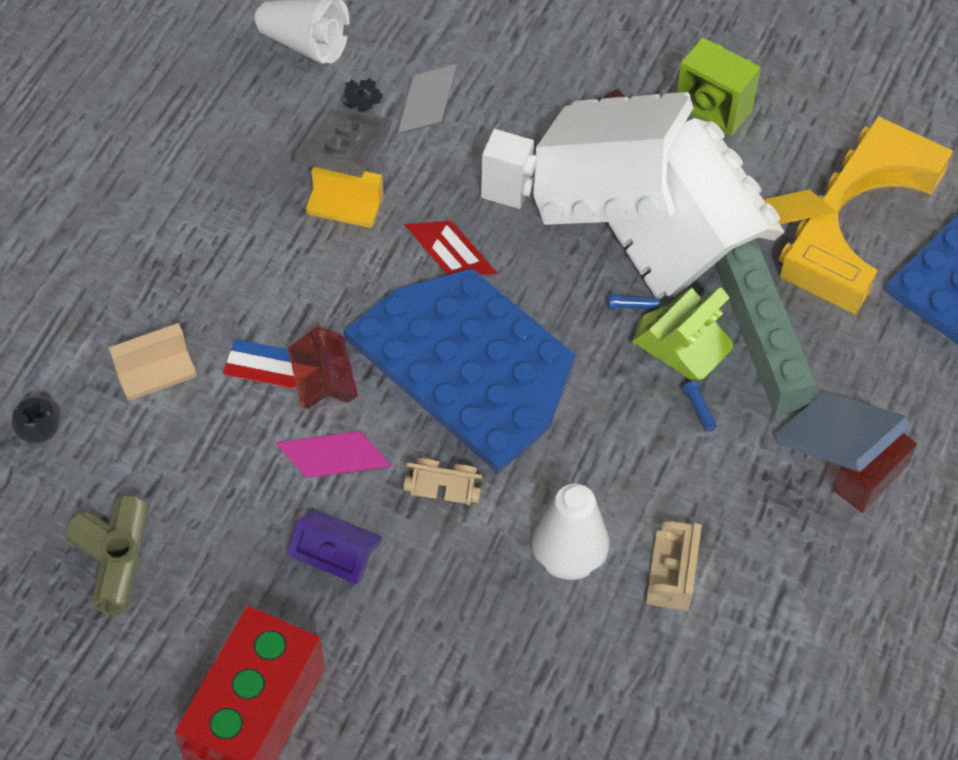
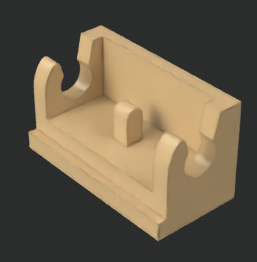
M666 521L662 523V531H656L646 604L689 611L694 589L702 524L694 523V525Z

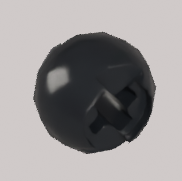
M31 396L20 401L14 408L11 423L14 432L22 440L28 443L40 444L51 439L58 431L60 416L58 409L51 401L44 397Z

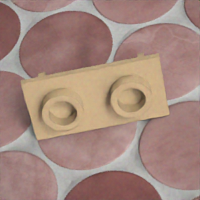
M417 458L416 464L406 463V467L414 471L413 477L406 476L403 490L410 492V496L437 499L439 486H446L444 501L467 504L471 506L472 502L479 503L481 488L475 487V482L484 483V478L482 475L476 474L477 468L454 464V470L439 468V461L425 458Z

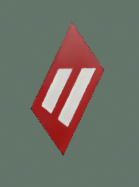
M452 221L403 224L447 275L470 269L475 270L479 275L499 274Z

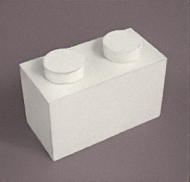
M497 129L493 130L482 154L481 198L521 209L525 197L531 198L534 192L535 177H532L538 160V156L533 155L534 140Z

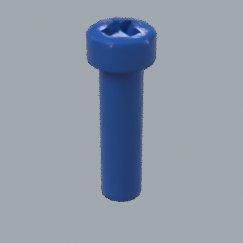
M610 292L608 296L609 310H617V307L657 310L660 306L659 298L618 296L616 292Z
M699 381L688 382L682 388L685 396L690 397L707 432L714 430L717 425L700 392L702 387Z

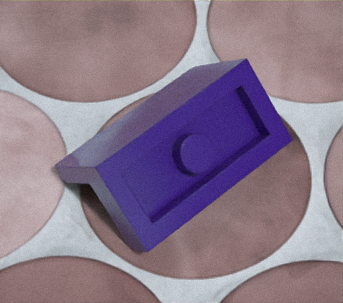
M312 510L297 520L287 555L349 582L358 584L363 578L370 553L380 546L382 537L321 511Z

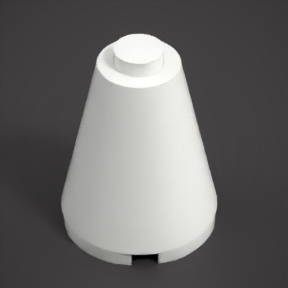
M342 0L266 1L255 13V24L260 33L318 63L335 62L345 48L348 36H343L344 25L349 26V12Z
M569 484L562 487L537 523L533 532V554L537 561L539 560L546 567V571L555 577L567 580L582 579L590 575V572L598 566L600 568L608 555L609 536L595 496L589 488L581 484Z

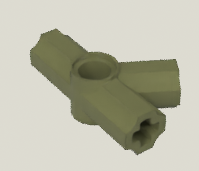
M122 496V498L114 501L109 525L86 511L82 514L78 513L69 522V527L64 534L67 542L100 563L91 605L93 609L107 615H119L121 612L127 611L134 576L141 567L139 553L149 506L147 502L138 499L136 496ZM127 552L121 557H115L117 554Z

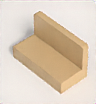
M179 323L108 347L113 367L128 401L197 376Z

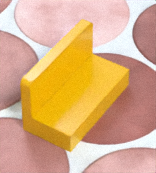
M313 167L311 171L313 190L306 206V213L363 227H373L383 199V175L365 171L362 177H356Z

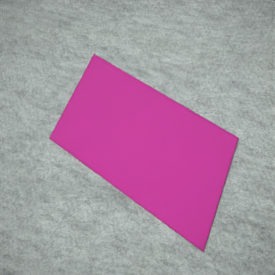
M361 431L275 442L306 478L392 467Z

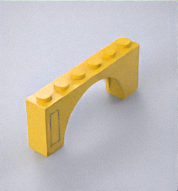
M879 116L871 128L864 127L857 141V145H859L857 149H850L842 163V168H844L842 172H834L826 188L828 191L826 196H818L837 212L812 217L810 220L803 219L795 234L796 241L794 244L788 242L779 258V262L783 263L780 278L855 315L871 292L878 270L858 257L845 241L839 226V211L855 196L881 187H906L932 195L945 174L953 153L952 150Z

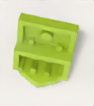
M719 287L701 299L694 289L691 288L674 299L668 306L642 316L638 321L632 342L688 379L700 381L733 349L732 340L715 322L723 314L720 307L730 297Z

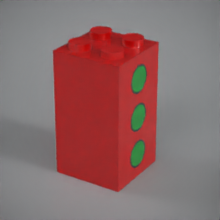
M247 605L174 732L183 760H277L325 671L321 637Z

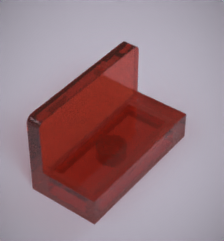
M317 326L289 346L288 352L301 407L309 409L326 396L345 403H349L358 397L342 335Z

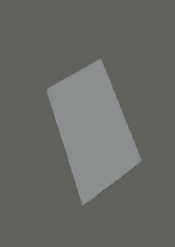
M457 64L413 75L398 133L442 122Z

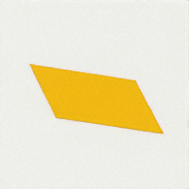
M810 189L763 199L765 203L770 204L779 214V224L837 212Z

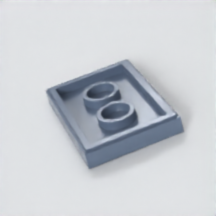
M824 391L775 433L779 445L861 472L901 436L910 425L905 415Z

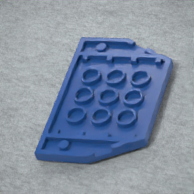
M473 269L397 288L344 330L345 340L498 474L551 428L560 398H562L567 379L575 363V354Z

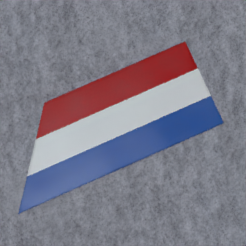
M235 339L222 375L294 389L336 359Z

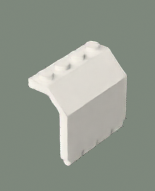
M689 93L663 94L662 97L659 94L632 96L631 99L628 97L604 98L600 101L597 99L574 101L571 106H564L536 147L538 160L535 166L534 198L544 225L671 219L676 210L666 182L668 149L693 110Z
M694 118L685 122L668 149L666 182L676 210L671 219L609 222V226L623 247L631 245L626 252L639 273L644 275L651 270L645 276L644 281L655 298L663 299L666 296L675 298L732 249L756 238L774 241L785 232L778 223L780 220L779 214L770 204L764 202L759 194L761 193L760 186L752 177L745 174L741 168L743 162L740 156L734 150L727 147L722 140L725 137L723 131L712 121L706 122Z

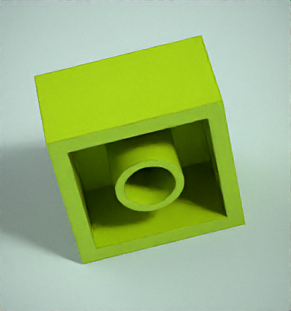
M702 37L681 62L677 93H689L693 105V110L690 113L691 116L706 122L712 121L716 123L723 133L732 137L752 112L761 67Z

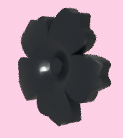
M371 78L361 80L359 84L354 80H350V82H346L345 95L342 96V101L344 105L351 109L357 107L359 112H367L373 108V104L381 102L383 94L380 93L379 89H375L376 82L371 80Z

